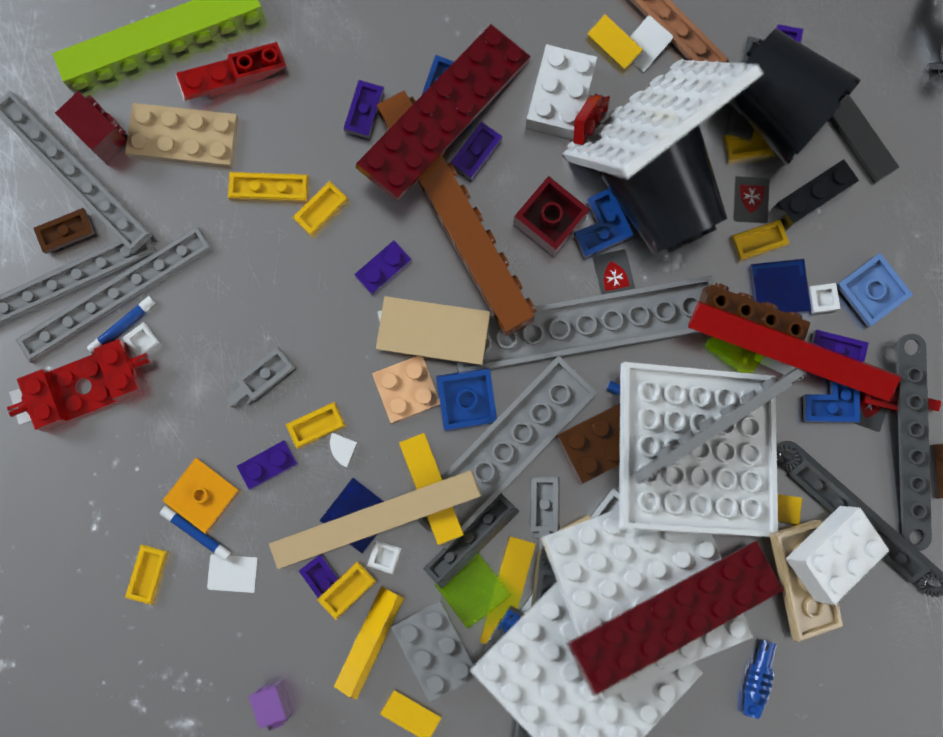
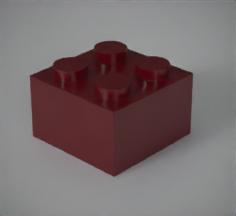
M77 91L55 112L106 165L127 144V140L123 137L126 131L109 113L103 110L91 95L85 98Z
M548 176L515 214L513 224L551 255L555 256L587 218L590 209Z

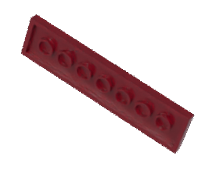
M490 24L356 163L355 168L397 202L529 62L531 56Z
M754 541L566 644L592 695L596 696L777 595L783 589L758 542Z

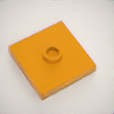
M195 458L162 501L204 534H207L240 490L199 458Z

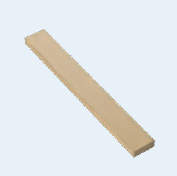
M473 470L274 541L269 543L277 569L482 495Z

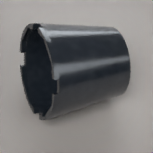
M775 28L764 41L760 39L746 54L749 57L748 60L741 62L757 64L763 75L731 98L729 102L780 160L788 165L793 160V156L799 154L842 105L840 103L842 99L852 93L861 79Z
M696 125L628 179L602 171L599 172L601 178L653 254L664 249L667 250V253H670L687 243H692L717 230L715 225L727 219L699 125Z

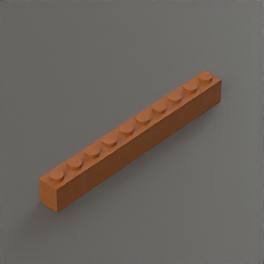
M405 90L377 104L378 114L387 130L416 102L413 96L408 97ZM443 152L417 180V183L506 337L534 322L533 313L536 312V309L529 297L526 299L523 297L520 291L523 289L520 280L516 275L511 276L507 269L510 264L503 252L498 253L494 244L497 242L490 229L485 231L481 224L484 220L477 207L472 208L468 200L471 197L464 184L459 186L455 179L458 174L451 162L446 163L443 158L445 152Z

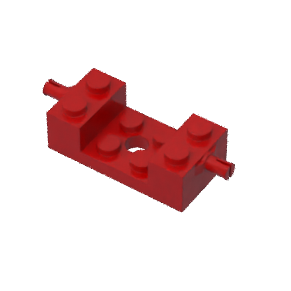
M117 339L94 348L95 354L51 371L41 369L17 378L22 393V401L7 406V410L10 411L8 413L11 417H14L15 415L27 412L30 415L34 429L46 432L143 394L145 389L137 368L150 363L149 356L145 352L133 358L126 342ZM88 379L91 382V390L87 394H81L78 389L79 383Z

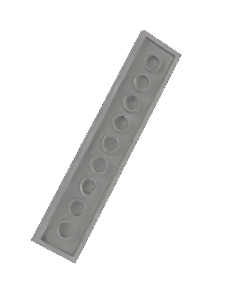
M711 275L534 306L536 312L533 313L534 322L506 337L493 314H491L483 366L457 362L458 372L483 368L494 369L556 358L558 355L563 357L700 333L690 329L688 323L700 299L703 288L714 283L713 277Z

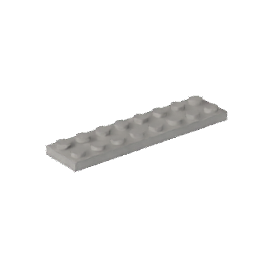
M559 355L442 475V479L445 480L473 470L482 496L453 506L463 532L597 394ZM427 516L416 519L435 538ZM457 538L441 545L447 550Z

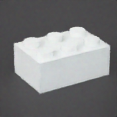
M546 44L525 128L573 140L575 118L587 100L597 57Z
M839 506L786 560L816 602L836 605L889 552V549L860 507Z

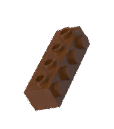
M720 283L710 284L702 290L699 301L803 340L806 339L811 322L803 320V316L798 313H785L778 310V306L769 302L759 303L753 300V296L741 292L738 294L728 291L729 287Z

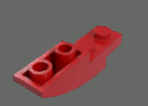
M278 42L229 54L226 60L177 72L176 79L184 101L209 95V98L260 81L286 68V64Z

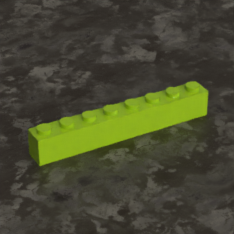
M192 0L52 53L63 83L70 90H80L87 87L88 83L96 80H107L117 72L131 71L138 64L146 61H157L162 58V55L167 53L181 52L188 45L196 42L205 43L212 36L220 33H231L236 27L241 25L255 24L265 15L259 0Z

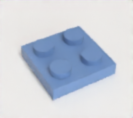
M881 253L837 284V288L868 328L913 295Z

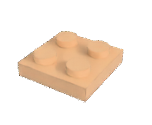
M421 356L413 357L372 373L391 424L440 406L439 397L424 358Z

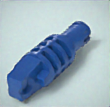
M764 640L759 641L756 662L750 666L744 691V715L756 719L761 718L766 702L769 700L775 674L774 669L771 668L778 645L770 642L769 649L766 651L767 641Z

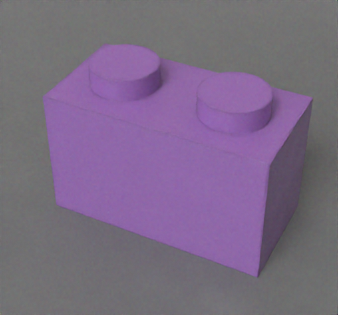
M283 680L259 688L248 696L259 729L267 726L268 731L281 727L285 725L284 722L288 721V717L293 712Z

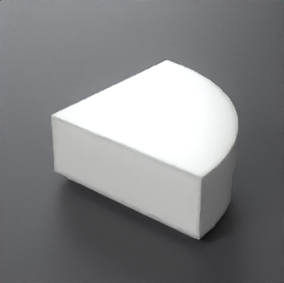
M332 433L330 437L331 452L341 465L348 468L357 442Z

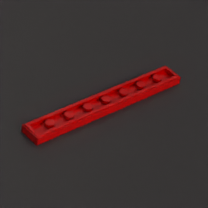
M698 301L688 323L690 329L890 402L901 379L898 374Z

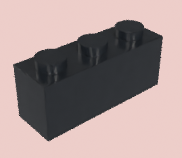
M843 159L780 200L771 210L778 220L781 219L784 229L788 230L852 188L859 179L845 159Z

